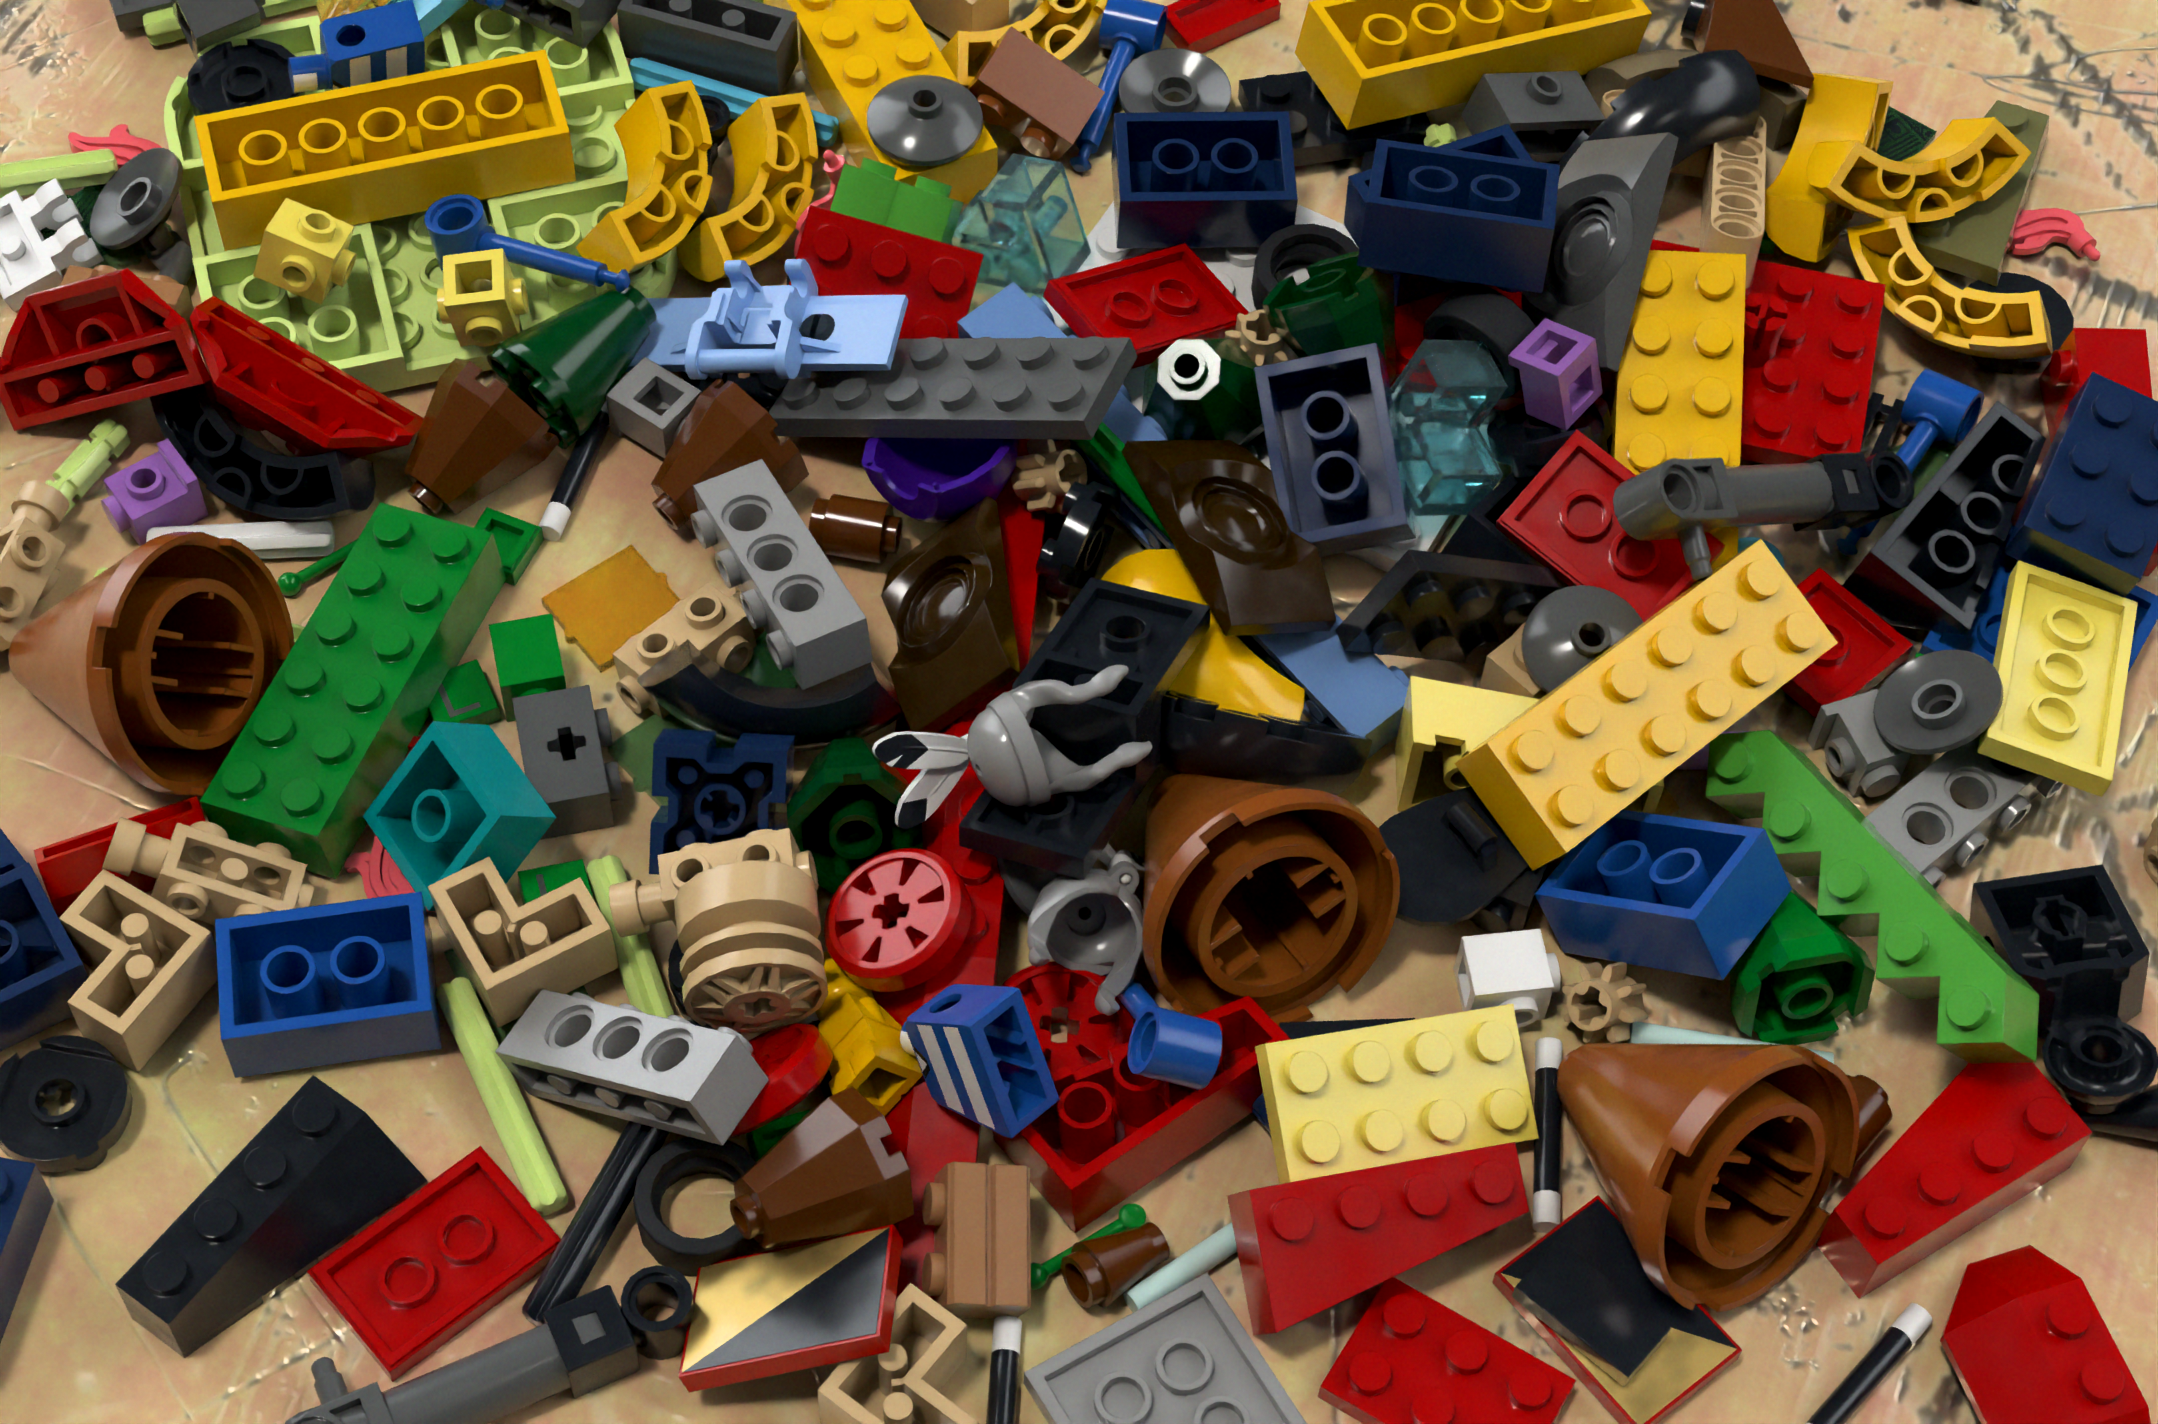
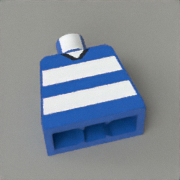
M407 0L326 19L319 25L321 54L288 58V71L293 93L324 89L325 91L424 73L425 42L413 0Z
M954 984L946 987L908 1016L900 1032L902 1049L907 1054L916 1056L933 1099L939 1105L1004 1137L1012 1139L1060 1100L1019 988Z

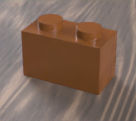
M1012 26L993 47L967 88L978 100L985 122L1002 126L1018 137L1022 146L1031 154L1041 158H1048L1054 163L1074 144L1105 93Z

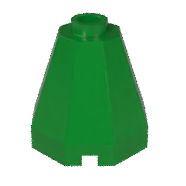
M1792 888L1730 970L1731 1012L1741 1032L1751 1037L1753 1030L1757 1033L1760 1041L1799 1045L1822 1041L1839 1030L1835 1018L1847 1009L1852 1019L1867 1009L1876 971L1867 953L1837 926L1817 916V909Z

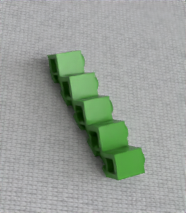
M1770 730L1720 734L1710 742L1705 797L1740 819L1763 818L1762 828L1766 830L1783 870L1794 877L1819 876L1817 916L1837 926L1851 937L1878 936L1876 979L1909 999L1939 998L1937 1045L1970 1064L2036 1062L2039 994L2020 975L2012 970L1976 929L1935 891L1934 886L1875 829L1876 827L1843 793L1838 791L1821 774L1820 769L1804 753Z

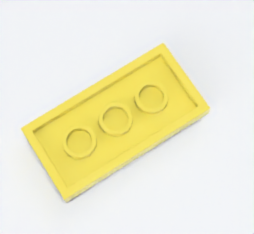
M2018 560L2008 578L1993 666L1997 670L2003 684V701L1994 721L1980 734L1977 753L2102 797L2113 780L2138 602Z
M1513 1004L1255 1046L1279 1184L1500 1144L1539 1139Z

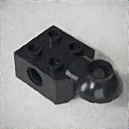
M2103 864L1973 883L1969 923L1995 949L1994 951L2012 970L2020 975L2039 994L2037 1038L2045 1039L2042 1054L2047 1073L2059 1089L2065 1093L2068 1101L2079 1110L2092 1114H2108L2117 1111L2125 1102L2134 1099L2153 1082L2158 1069V1055L2156 1047L2146 1035L2127 1024L2129 1020L2138 1015L2142 1010L2150 953Z

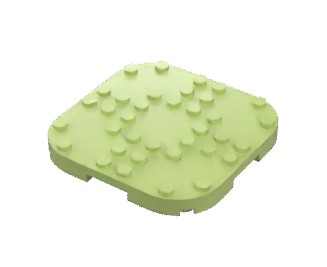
M468 0L465 5L424 38L425 72L545 49L570 131L576 181L480 200L488 224L494 228L496 234L582 257L575 247L608 212L623 207L627 193V163L614 124L631 107L636 99L633 79L617 31L609 21L583 49L501 10H491L487 5H481L473 0ZM319 16L258 26L210 45L198 53L197 56L199 58L215 46L230 41L233 47L248 45L246 39H263L280 44L296 57L321 54ZM177 75L167 94L164 106V127L169 150L182 163L183 177L179 194L193 255L192 260L201 303L212 296L219 298L380 393L438 381L455 358L471 361L482 369L481 372L492 370L487 361V355L503 341L486 347L476 345L460 346L451 323L442 324L437 305V289L443 288V272L439 267L425 225L424 217L426 211L353 225L355 227L348 248L349 251L357 254L353 269L346 284L343 287L334 284L322 304L296 296L283 288L254 277L253 273L261 244L225 251L211 201L194 121L195 114L188 98V76L184 79ZM325 89L305 92V95L324 92ZM677 246L656 261L635 272L629 273L630 285L641 292L645 298H667L674 285L678 270ZM508 262L514 278L524 279L528 294L529 312L528 314L519 315L520 332L609 288L616 289L613 284L604 283L603 286L597 287Z

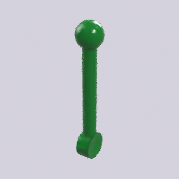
M358 539L296 574L292 572L283 573L278 577L277 581L282 594L290 597L300 592L303 583L344 561Z
M1130 1203L1124 1205L1119 1211L1117 1220L1081 1241L1138 1228L1145 1224L1146 1213L1140 1205ZM1072 1246L1042 1264L1031 1263V1290L1041 1289L1046 1284L1048 1276L1061 1269V1260L1063 1257L1071 1254Z

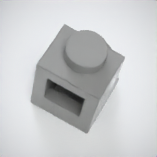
M644 357L606 394L610 432L619 438L626 434L665 459L702 391Z
M1878 689L1821 706L1807 739L1812 750L1821 747L1825 748V757L1830 770L1835 776L1842 777L1852 797L1866 794L1867 797H1877L1892 790L1900 782L1903 771L1912 754L1893 747L1880 734L1873 714Z

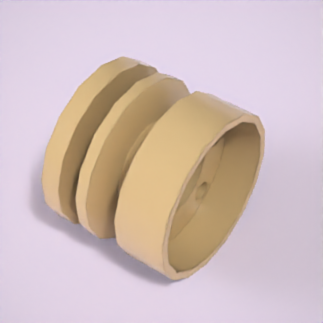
M747 860L721 864L700 872L680 886L674 899L677 939L684 954L680 962V973L684 981L682 986L683 1004L690 1018L702 1026L708 1024L716 1030L719 1027H728L736 1032L753 1033L772 1030L780 1026L799 1022L822 1007L828 996V986L824 970V953L821 942L817 939L821 932L817 892L814 880L800 868L777 861Z

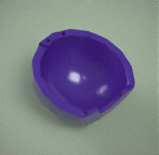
M870 437L865 444L861 462L871 483L882 497L897 510L918 521L930 523L950 522L975 506L986 496H990L996 501L1010 480L1017 464L1019 439Z

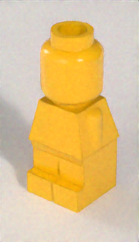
M824 952V970L827 978L828 996L822 1007L815 1012L820 1021L818 1024L819 1031L833 1052V1059L829 1067L832 1076L828 1083L832 1094L835 1095L853 1086L885 1117L901 1099V1095L906 1094L923 1076L916 1056L907 1054L902 1049L900 1044L902 1026L885 1009L877 1004L871 990L853 982L836 964L829 952Z

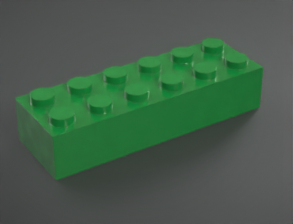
M379 503L202 796L200 803L209 822L221 826L227 832L228 839L252 847L266 842L282 845L291 852L293 860L307 864L306 871L333 879L337 878L345 861L368 824L363 815L382 791L387 780L393 776L409 752V743L414 736H418L430 715L428 706L450 668L456 667L459 664L507 579L493 533L385 503Z

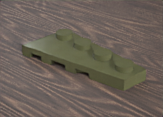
M2000 100L1995 102L1984 118L1995 117L2032 152L2022 167L1990 198L1985 201H1976L1965 209L1955 212V216L1937 221L1908 223L1918 251L1929 264L1994 286L1998 285L2002 273V263L2005 254L2009 252L2013 240L2014 227L2018 215L2022 213L2026 201V191L2030 180H2033L2049 127V115Z

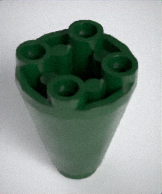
M629 285L628 288L620 293L616 289L609 288L505 339L487 355V361L496 374L502 378L507 387L550 426L547 432L555 434L560 440L558 446L562 449H567L588 430L606 402V394L619 382L650 334L649 326L656 321V313L644 295L633 286Z

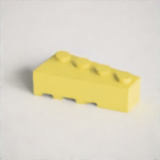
M1410 676L1395 743L1397 811H1404L1433 797L1469 787L1470 784L1454 763L1540 699ZM1664 778L1623 810L1655 814L1664 789Z

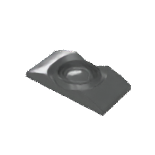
M1669 132L1584 141L1559 176L1555 228L1542 293L1522 292L1521 310L1529 316L1535 327L1546 318L1596 338L1600 372H1618L1679 139Z

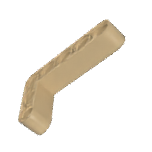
M1610 90L1603 95L1600 110L1605 119L1614 112L1610 102L1625 90ZM1760 115L1753 135L1731 137L1713 143L1693 153L1670 170L1671 173L1703 178L1699 252L1746 254L1745 289L1750 287L1765 230L1766 122Z

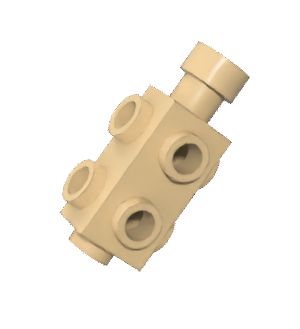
M27 481L22 484L11 505L14 515L8 526L0 529V652L10 649L11 642L16 633L33 621L29 616L37 601L44 598L51 591L60 575V570L55 566L66 545L49 532L58 529L69 508V502L59 490L39 481Z
M707 582L690 596L677 602L670 611L642 632L629 638L621 648L612 654L620 680L616 683V689L622 700L631 710L641 713L646 708H649L662 719L670 713L637 682V678L687 639L711 661L735 674L742 671L748 665L753 655V649L757 645L753 627L749 623L741 604V591L738 586H735L736 593L731 597H727Z
M120 817L102 866L103 869L128 877L132 870L157 878L151 897L188 919H196L215 925V919L309 907L314 892V886L302 883L307 864L293 860L291 852L284 846L271 842L261 843L256 847L228 839L227 832L221 826L206 821L196 822L191 826L177 822L172 837L169 840L145 832L147 825Z
M790 828L780 830H755L748 833L745 837L713 844L692 843L682 847L679 851L658 855L659 882L642 885L636 879L610 885L609 902L616 931L620 937H627L649 932L651 924L671 920L676 927L674 899L680 886L696 874L721 864L747 860L777 861L800 868L814 880L815 888L818 890V877L812 853L810 850L800 852Z

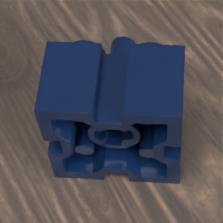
M664 728L653 743L652 796L668 797V806L661 805L651 821L649 874L659 875L658 855L679 851L682 847L692 843L713 844L742 838L755 830H780L788 828L787 812H775L776 803H786L793 788L795 736L742 733L734 748H716V731Z

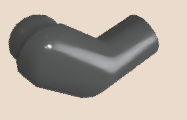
M159 222L147 235L139 240V244L147 251L148 259L160 271L158 275L171 277L180 284L187 285L194 269L191 248L177 232L169 231L165 224Z

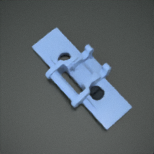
M787 259L785 261L784 268L790 278L791 285L761 286L754 279L751 269L745 260H726L724 271L730 279L731 288H717L715 292H712L711 297L646 298L652 305L657 318L649 326L650 334L625 372L632 370L644 357L669 372H686L688 377L693 380H704L708 376L710 378H722L723 373H776L780 379H795L797 376L798 378H810L812 371L890 370L909 300L906 295L818 296L817 283L811 267L805 259Z

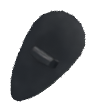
M1471 786L1423 801L1390 817L1379 827V832L1383 837L1386 847L1396 857L1399 868L1400 897L1395 918L1419 927H1447L1471 918L1502 895L1530 868Z

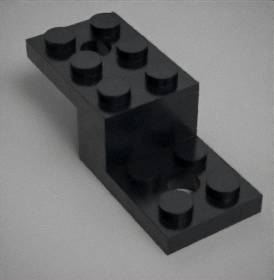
M1091 577L1015 680L1012 689L1027 682L1046 679L1060 680L1070 686L1085 684L1109 666L1125 665L1129 668V672L1112 692L1081 704H1050L1035 707L1029 727L1041 733L1058 751L1078 766L1095 764L1114 752L1120 745L1129 742L1150 741L1152 750L1139 763L1116 770L1091 789L1080 792L1053 794L1050 801L1032 807L1027 805L1015 807L1003 804L984 789L959 824V846L1084 880L1161 762V700L1210 628V606ZM1050 810L1059 812L1057 814L1045 815Z

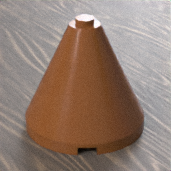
M173 532L156 537L141 545L21 628L14 636L10 645L9 665L13 676L21 685L134 780L157 792L173 795L203 796L280 669L282 660L286 659L295 642L290 614L280 587L267 566L252 550L233 538H218L204 532Z
M1186 773L1175 774L1161 781L1151 792L1146 808L1142 931L1144 959L1156 988L1176 1012L1191 1016L1202 1014L1249 995L1278 1026L1280 1022H1305L1313 1018L1314 1016L1307 1006L1323 997L1338 984L1348 993L1375 962L1392 930L1400 897L1399 868L1396 857L1386 847L1383 837L1379 832L1380 829L1357 806L1348 800L1320 790Z
M1588 1043L1568 1053L1558 1068V1097L1645 1273L1656 1288L1692 1311L1695 1304L1703 1303L1717 1313L1735 1309L1761 1296L1781 1281L1814 1245L1831 1215L1820 1208L1819 1204L1828 1188L1834 1171L1843 1177H1850L1859 1139L1860 1116L1856 1093L1847 1075L1837 1065L1807 1048L1797 1045Z

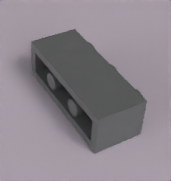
M621 0L617 7L620 41L625 57L629 59L642 57L769 97L782 94L799 61L796 12L752 0Z

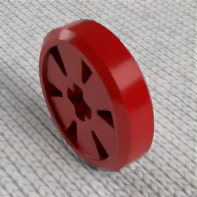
M901 848L877 855L856 868L842 882L833 895L824 922V938L828 952L836 964L853 982L866 989L894 992L919 985L941 971L962 946L969 930L972 912L968 890L953 868L942 857L933 852L917 848ZM907 911L908 914L905 918H898L899 912ZM889 921H897V926L889 928L887 925Z
M1052 961L1040 967L1029 966L1022 969L1001 985L1020 989L1050 1072L1069 1065L1071 1070L1074 1071L1108 1057V1049L1129 1041L1134 1026L1133 1017L1117 997H1115V1001L1120 1006V1009L1115 1014L1107 1016L1095 1008V997L1099 986L1106 979L1105 975H1098L1086 970H1070L1056 961ZM1053 1023L1067 1025V1042L1056 1043L1051 1041V1025Z
M788 1024L749 1040L753 1047L751 1055L769 1080L729 1138L749 1133L774 1121L804 1100L821 1083L832 1062L833 1052L815 1025Z

